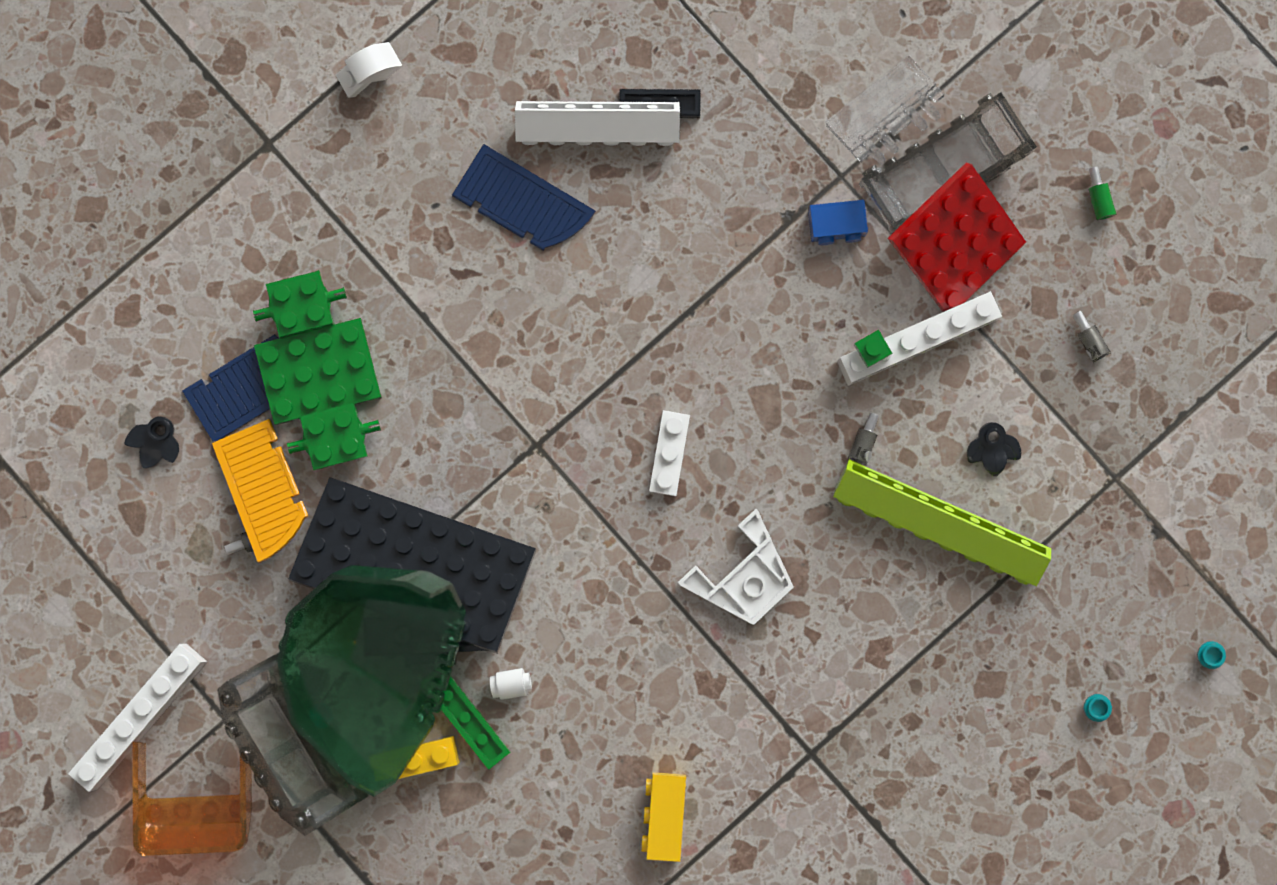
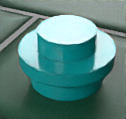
M1209 641L1199 647L1197 657L1203 667L1216 669L1225 662L1226 652L1221 644Z
M1093 694L1085 700L1083 709L1085 715L1090 720L1102 722L1110 716L1112 705L1106 696Z

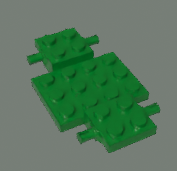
M319 270L266 284L269 307L253 310V315L256 322L272 317L276 323L280 339L256 344L254 348L274 425L298 419L301 420L303 439L287 443V447L291 448L288 449L289 454L306 450L310 456L314 471L368 457L365 446V434L381 431V427L376 426L380 425L378 419L362 424L358 416L356 404L379 399L382 396L362 319L357 318L338 324L334 323L331 302L347 299L344 287L328 292L323 284Z

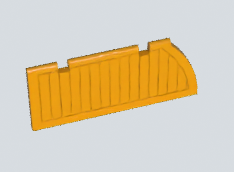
M270 419L212 443L258 563L269 559L283 549L298 532L304 519L308 517L303 501L295 504L292 498L300 493L281 446L273 449L270 444L278 440Z

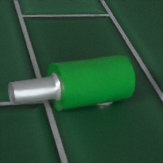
M1098 167L1088 169L1093 187H1090L1088 191L1096 220H1104L1117 215L1108 183L1102 184Z

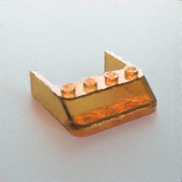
M239 737L240 794L154 799L150 798L146 793V743L132 742L133 846L136 852L143 856L236 852L243 849L248 842L252 814L251 738Z

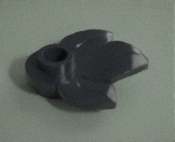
M158 416L151 419L148 424L136 425L125 438L124 444L126 446L140 448V462L145 469L157 465L162 458L174 463L179 454V443L173 436L175 431L174 425L166 417ZM163 425L165 433L158 435L157 428Z
M996 422L984 424L979 430L978 437L970 442L967 448L968 462L976 463L982 461L986 471L995 477L1004 470L1007 459L1020 460L1022 454L1018 440L1014 436L1006 434L1004 427ZM996 432L997 438L990 441L989 434Z

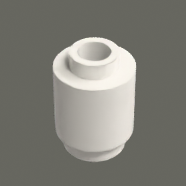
M520 668L497 672L496 676H490V688L493 698L500 697V700L527 696L528 690L532 689L530 674L525 673L524 669Z

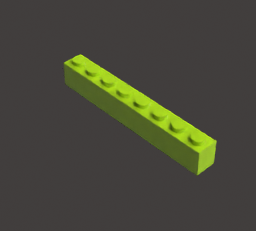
M850 459L836 485L833 497L841 504L849 507L855 506L870 517H879L888 521L895 528L907 529L922 540H932L938 543L941 548L947 551L954 550L959 552L972 562L979 561L984 563L997 573L1009 574L1022 584H1031L1037 587L1051 561V548Z

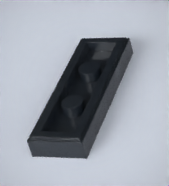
M619 89V102H679L680 118H700L701 89Z

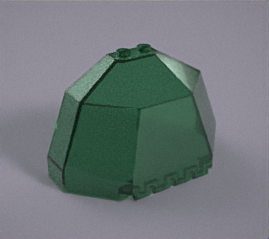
M350 565L330 574L293 607L285 618L286 627L278 645L280 651L277 664L291 724L350 785L373 797L397 782L432 730L435 722L432 712L440 713L445 697L443 691L447 690L452 673L450 667L454 666L459 644L456 642L461 641L466 624L464 621L466 610L453 584L428 571Z

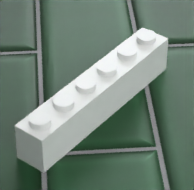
M516 101V142H522L525 145H535L538 142H549L552 145H562L565 142H576L578 145L603 142L605 145L613 146L618 145L619 142H630L632 145L641 146L645 145L646 142H656L662 146H670L673 143H679V102Z
M990 291L885 337L884 339L893 354L869 368L866 367L857 350L840 357L837 363L849 386L1000 319L1002 315Z
M179 644L68 774L88 792L97 790L207 661L188 644Z

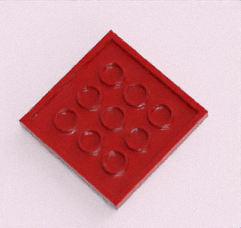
M967 162L887 238L942 312L965 303L1026 243L1024 237L976 169Z

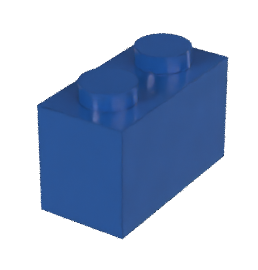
M864 200L810 205L808 208L811 242H818V245H831L835 243L834 240L845 239L846 243L859 242L862 240L861 237H865L868 233Z

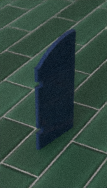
M485 144L482 145L452 194V197L469 207H472L475 201L482 204L478 209L479 213L522 239L527 232L532 234L533 238L530 243L542 251L575 235L590 221L596 212L594 209Z
M274 334V335H272L271 337L267 338L266 340L262 341L261 343L268 342V341H272V340H276V339H280V338L277 337L276 334ZM254 347L211 372L209 377L213 382L205 385L204 381L200 379L182 390L213 443L270 410Z

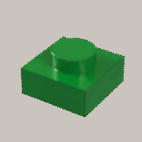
M879 330L854 343L867 368L893 354Z

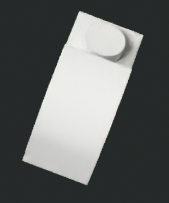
M389 42L366 47L346 59V66L336 74V77L348 98L356 97L370 83L386 80L402 64Z

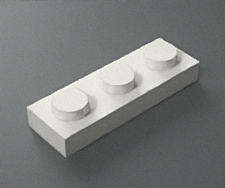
M663 410L649 492L670 496L677 495L690 415Z

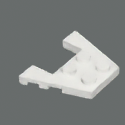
M757 509L738 525L740 530L756 545V549L719 584L715 586L696 565L677 582L680 586L752 625L759 621L794 587Z

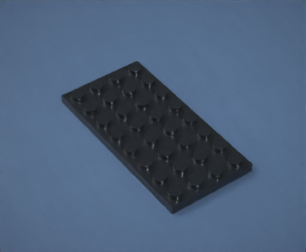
M329 477L288 579L297 584L498 654L535 556L536 548Z

